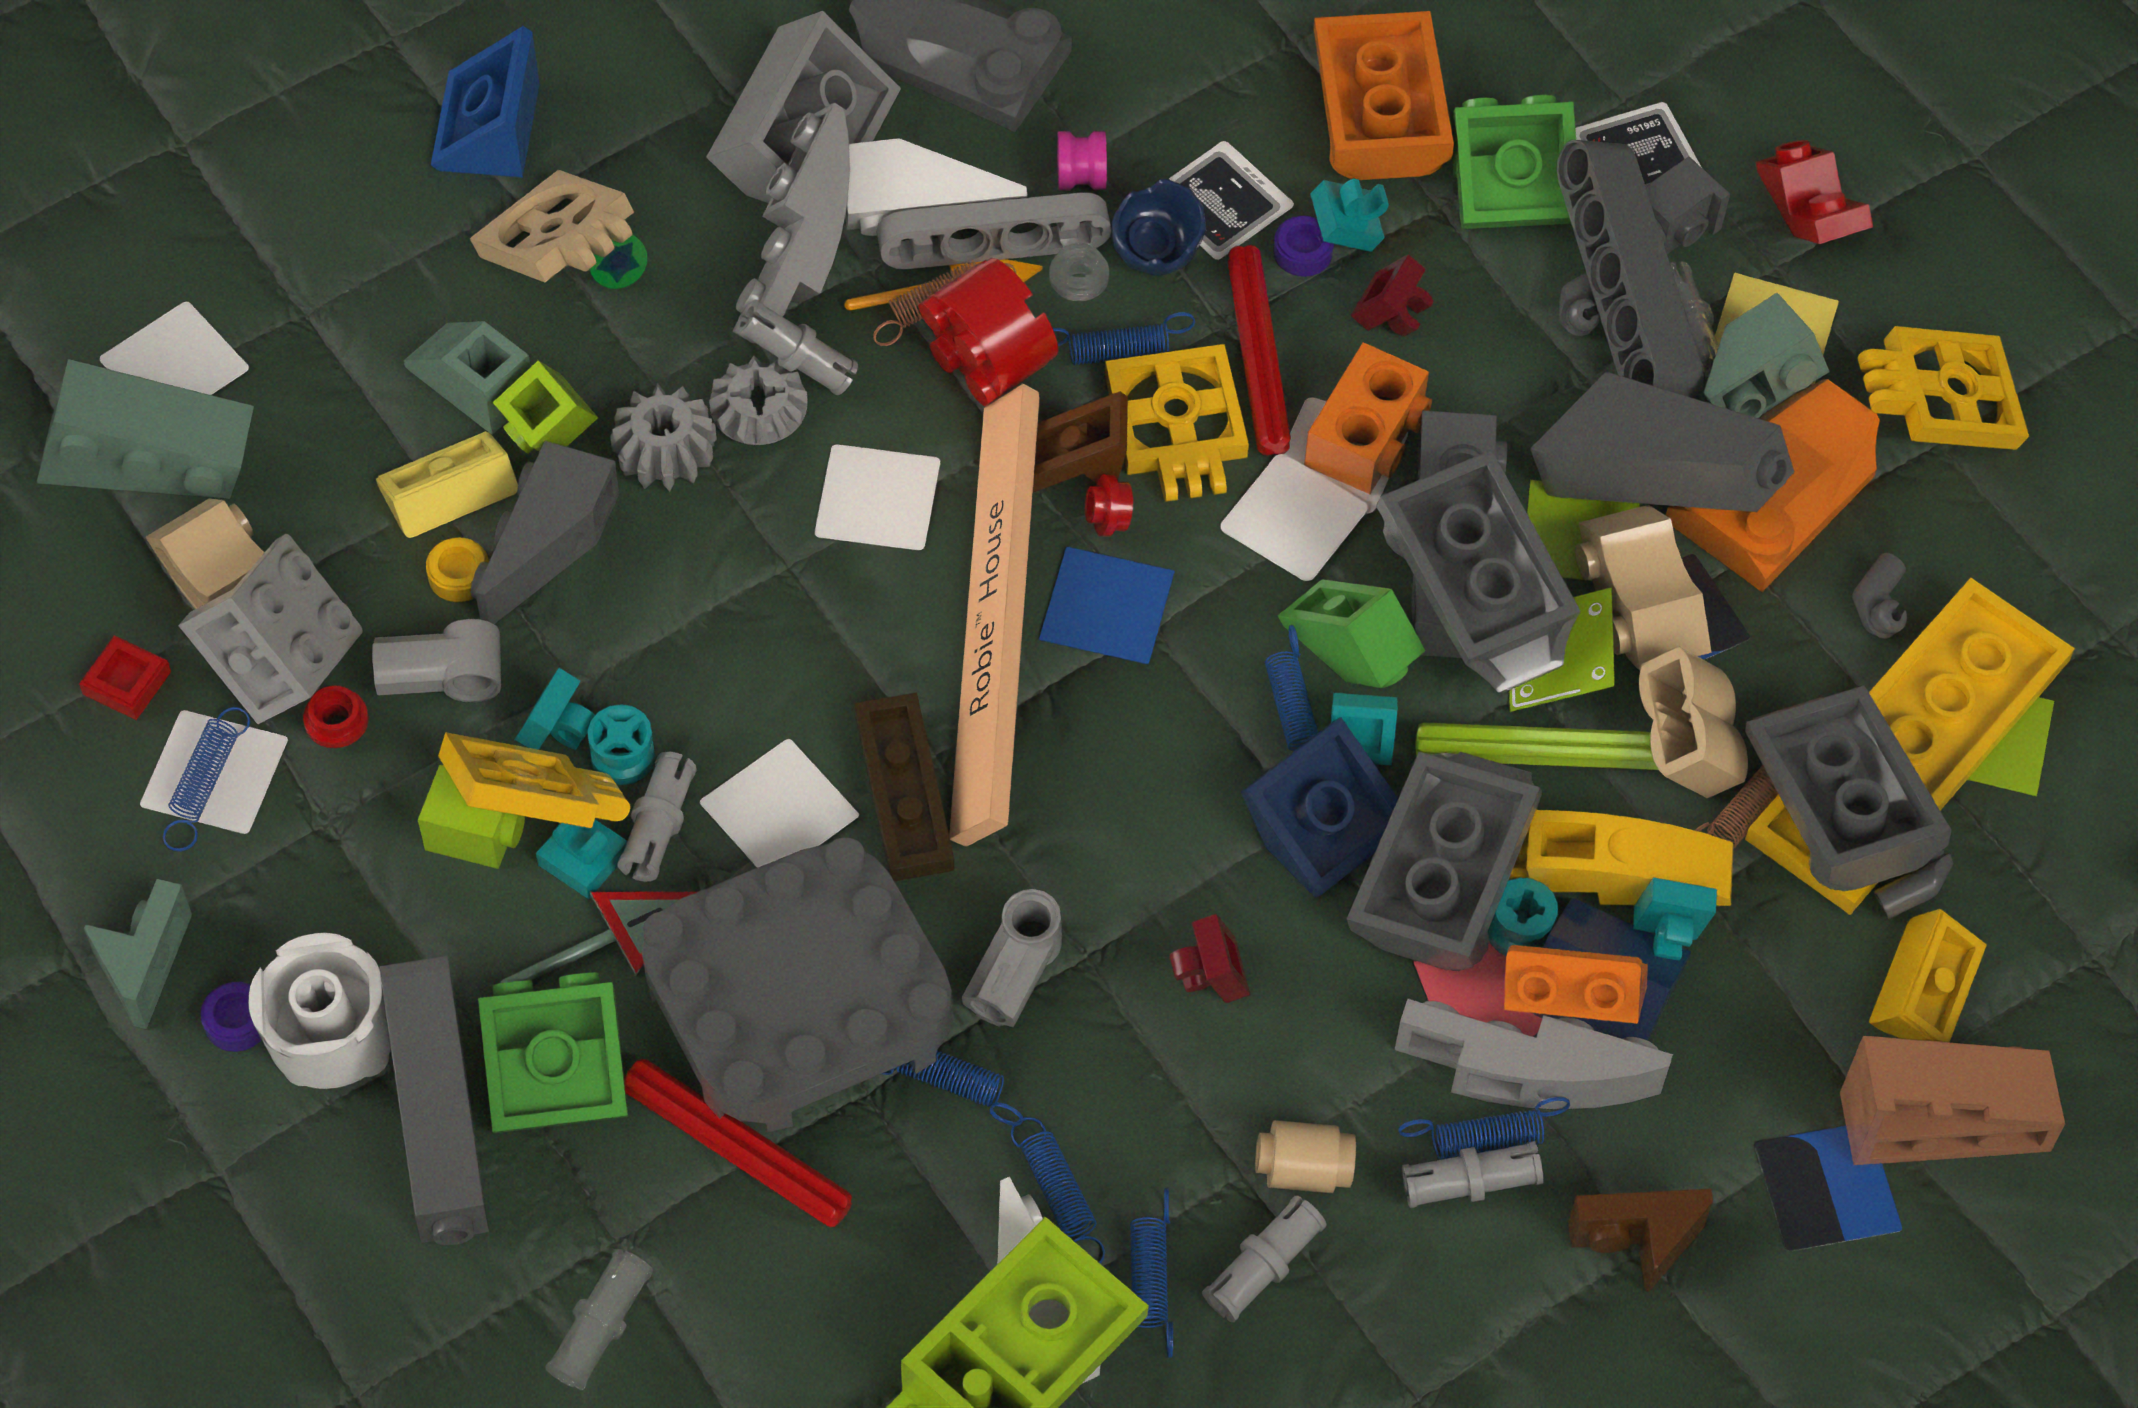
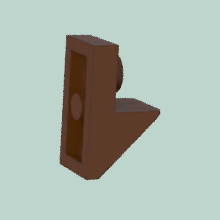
M1119 391L1038 423L1033 493L1085 474L1096 484L1103 474L1115 475L1117 480L1119 479L1127 451L1128 396Z
M1712 1188L1576 1196L1568 1221L1571 1248L1590 1247L1591 1250L1598 1253H1614L1627 1249L1631 1244H1639L1645 1292H1649L1704 1228L1713 1204Z

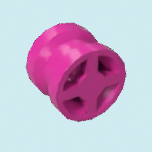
M1058 131V191H1070L1075 185H1089L1093 190H1106L1107 151L1105 131H1093L1088 137H1075L1070 131Z

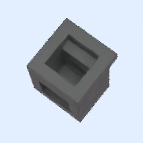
M1687 157L1646 186L1667 254L1680 245L1684 247L1692 245L1703 235L1706 229L1712 235L1722 229L1730 193L1691 157Z

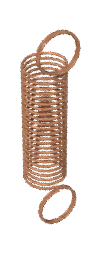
M971 260L972 264L968 261V265L964 263V266L961 265V269L957 267V270L954 268V273L952 270H950V274L946 272L947 277L945 274H943V278L940 275V281L937 277L936 282L932 279L933 285L931 281H929V286L925 282L926 289L923 284L921 285L922 290L918 286L919 293L916 288H914L915 294L911 290L912 296L907 291L909 299L904 293L905 300L902 295H900L901 301L898 297H896L897 302L894 298L893 303L889 300L898 321H886L875 329L873 339L876 344L888 346L895 343L901 337L903 328H906V325L909 327L910 324L913 325L914 322L917 323V320L923 319L918 312L917 306L928 298L929 295L931 296L946 284L959 277V275L969 270V268L975 266L974 260ZM1005 263L1007 266L1013 268L1014 272L1016 273V269L1013 267V265ZM913 307L916 310L918 317L915 315ZM910 310L913 313L915 320L911 316ZM902 312H903V314L905 315V317H906V319H907V322L905 321V319H904V317H903V315H902ZM899 315L901 316L904 325L902 324V322H901V320H900V318H899ZM891 323L900 325V332L892 341L887 343L877 342L876 335L882 327Z
M1762 765L1755 772L1748 783L1743 786L1712 823H1704L1695 831H1701L1708 826L1707 834H1713L1715 837H1718L1714 833L1715 830L1722 839L1730 841L1717 831L1714 825L1716 824L1720 832L1734 840L1731 842L1735 843L1733 844V849L1736 848L1739 842L1746 836L1749 826L1753 824L1754 820L1759 817L1761 812L1778 795L1776 788L1773 789L1775 786L1768 773H1766L1764 766ZM1719 826H1721L1727 833L1732 835V837L1724 833Z

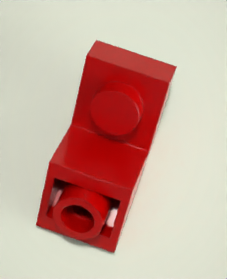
M1799 140L1777 146L1775 148L1776 156L1756 162L1757 172L1794 237L1822 244L1873 227L1869 204L1847 199L1845 194L1842 193L1833 151L1813 147L1808 140Z

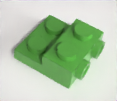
M1535 95L1522 99L1521 104L1498 105V100L1494 98H1475L1463 102L1462 107H1455L1450 118L1454 141L1452 155L1453 177H1457L1461 229L1571 224L1558 182L1557 160L1564 145L1571 140H1576L1573 102H1557L1556 97L1552 95Z
M597 972L580 973L559 977L560 988L533 991L532 981H513L492 985V997L478 998L493 1133L628 1117L613 982L600 983L599 973Z

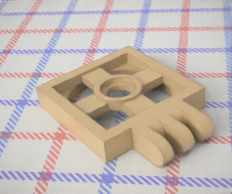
M557 170L473 235L470 240L480 258L545 283L567 265L585 272L597 263L593 254L606 257L614 250L612 240L623 243L630 238L632 230L625 219L633 214L634 211L625 193ZM565 198L573 200L561 211L547 214L548 211ZM561 225V226H560L559 228H557L556 230H554V231H552V232L545 233V232H547L549 229H551V228H553V227H555V226ZM521 232L530 233L527 238L514 248L506 246L507 243Z

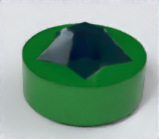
M633 230L632 236L623 243L612 240L614 250L606 257L593 254L597 263L588 271L600 285L611 289L624 288L636 282L645 271L647 251Z

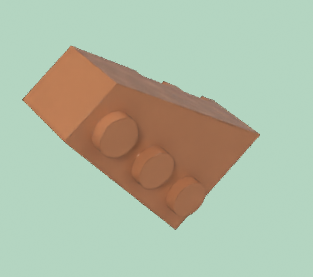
M1863 1036L1840 1091L1854 1165L2051 1152L2065 1126L2051 1055L2048 1050L2025 1049L2016 1046L1998 1047Z

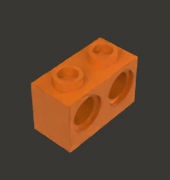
M1363 342L1308 431L1304 465L1370 495L1382 475L1388 478L1393 476L1405 451V444L1401 443L1409 430L1416 433L1419 432L1422 411H1430L1432 399L1425 396L1429 371ZM1378 397H1387L1393 400H1382ZM1350 442H1361L1366 445L1358 446L1351 444Z

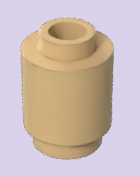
M1274 1120L1270 1133H1259L1255 1171L1256 1173L1267 1174L1268 1188L1333 1193L1335 1187L1350 1188L1355 1169V1135L1340 1133L1339 1127L1335 1125Z

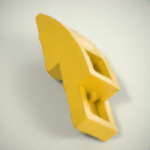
M1536 810L1509 880L1531 878L1545 884L1552 892H1597L1600 905H1635L1654 877L1717 889L1716 906H1731L1733 842L1703 832L1639 818L1589 812Z

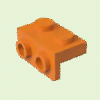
M1512 945L1509 947L1506 955L1504 1010L1638 1024L1647 989L1648 964L1642 963V960L1638 957Z

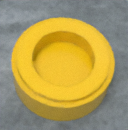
M450 538L437 544L430 551L426 560L427 577L433 592L440 598L451 602H465L474 599L471 596L472 580L481 562L489 563L486 551L479 543L468 538Z

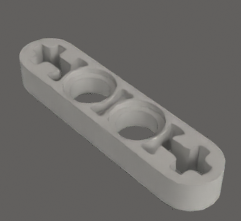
M1071 193L902 210L884 217L878 224L876 233L882 260L888 266L896 269H914L968 263V261L972 263V259L974 262H983L990 258L1003 260L1088 251L1103 245L1110 238L1112 228L1106 202L1100 196L1093 193ZM1026 222L1038 224L1035 229L1029 232H1010L1018 224ZM1051 223H1056L1057 226L1051 227L1050 224H1051ZM971 228L979 230L976 235L965 239L950 237L954 232L962 229ZM938 235V238L932 239L931 236Z

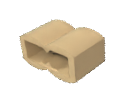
M1680 646L1643 663L1639 675V691L1643 706L1648 715L1653 719L1650 743L1653 759L1659 771L1670 780L1705 798L1712 797L1745 782L1748 769L1747 749L1741 734L1733 726L1736 700L1732 684L1727 675L1721 669Z

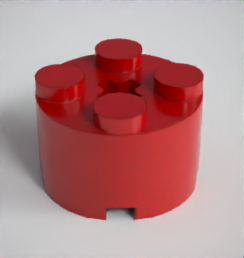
M990 258L987 261L984 260L976 264L918 305L921 316L937 338L929 344L935 360L947 373H952L959 369L965 376L970 392L983 406H987L1046 366L1049 361L1058 355L1057 339L1046 314L1043 312L1034 318L1025 303V300L1033 295L1032 292L1010 267L996 258Z

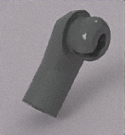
M1587 273L1566 283L1560 291L1559 321L1566 331L1576 336L1589 334L1598 326L1600 321L1599 313L1597 314V305Z
M1882 553L1878 556L1852 594V599L1864 629L1874 637L1883 639L1891 638L1894 634L1900 632L1907 622L1906 610L1898 612L1896 608L1899 602L1893 600L1890 596V593L1905 574L1906 567L1898 557L1890 553Z
M1943 849L1931 858L1925 866L1874 890L1876 899L1888 920L1932 899L1938 894L1953 867L1951 852L1946 854Z

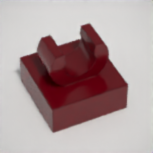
M1407 254L1377 271L1352 312L1351 317L1368 331L1386 321L1389 327L1401 336H1406L1418 330L1421 324L1410 316L1407 311V305L1418 314L1433 304L1434 301L1430 294L1417 286L1426 269Z
M1217 914L1192 922L1198 946L1184 947L1169 954L1176 980L1183 979L1187 992L1202 990L1211 985L1225 1003L1249 996L1250 991L1236 937Z

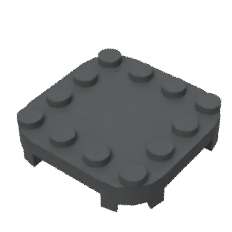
M839 838L830 844L800 850L684 897L666 909L649 916L643 926L645 939L642 947V957L652 1002L657 1000L702 1086L704 1102L719 1119L724 1114H728L740 1121L766 1123L767 1132L792 1127L791 1112L908 1062L915 1074L937 1061L936 1051L949 1034L951 1020H954L952 990L944 966L890 873L874 856L864 852L860 842L852 838Z

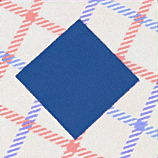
M1066 546L1039 640L1149 665L1175 571Z

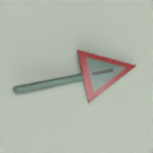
M590 892L609 930L503 979L501 983L532 981L614 941L618 943L636 976L644 966L642 947L645 939L643 926L647 918L656 912L666 909L680 899L697 892Z

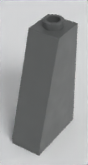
M1605 372L1530 448L1546 493L1560 498L1757 512L1794 473L1780 425L1609 372Z
M442 956L379 966L414 1212L421 1243L434 1241L440 1245L461 1244L472 1239L475 1234L489 1232L459 1015L448 957Z

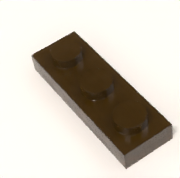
M917 692L854 703L855 720L887 868L892 879L895 882L954 871V855Z

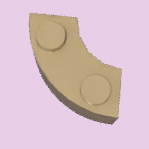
M209 498L146 536L157 557L194 609L234 589L265 553L250 538L254 536V532L240 508L235 504L228 506L224 500Z
M1650 505L1579 522L1583 543L1576 545L1575 553L1582 577L1586 581L1592 579L1596 591L1612 587L1613 649L1616 655L1625 653L1633 665L1641 670L1643 663L1679 646L1696 656L1712 653L1703 593L1692 582L1683 564L1669 517Z

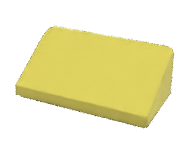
M486 431L386 472L376 478L378 487L400 529L408 538H413L515 495L518 489V483L508 454L496 439Z

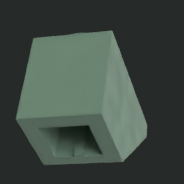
M1775 293L1725 326L1704 394L1710 404L1759 418L1830 371L1813 331L1778 293Z
M485 321L446 323L404 360L406 369L491 435L508 421L493 404V401L531 367L529 355Z

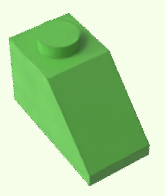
M1321 579L1278 615L1282 625L1288 631L1289 625H1294L1298 640L1345 682L1377 688L1388 687L1401 680L1408 672L1407 666L1426 651L1393 590L1389 588Z

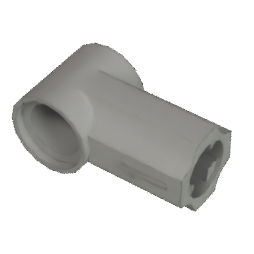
M464 619L449 624L444 629L443 634L375 638L372 645V663L377 695L444 691L450 698L462 702H481L494 698L501 689L500 630L496 625L488 621Z
M1036 889L1022 890L1012 895L1005 903L1002 912V923L962 996L963 1005L971 1009L978 1018L998 1027L1001 1025L1014 1027L1046 965L1052 963L1059 955L1062 946L1060 907L1052 896ZM1033 921L1042 923L1048 928L1043 934L1035 937L1024 936L1016 931L1022 924Z

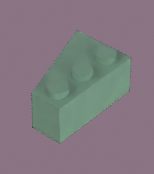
M68 359L36 483L230 499L241 469L254 406Z

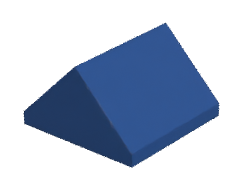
M522 26L449 71L431 160L432 167L445 172L523 178L540 85L531 30Z

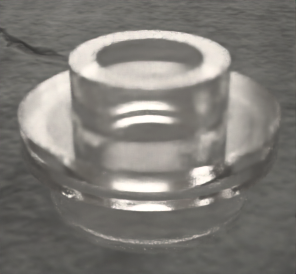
M1073 243L1061 249L1052 260L1049 268V280L1052 288L1060 296L1073 301H1087L1099 296L1106 289L1109 282V266L1105 258L1095 247L1085 243ZM1084 274L1086 277H1074L1072 275Z

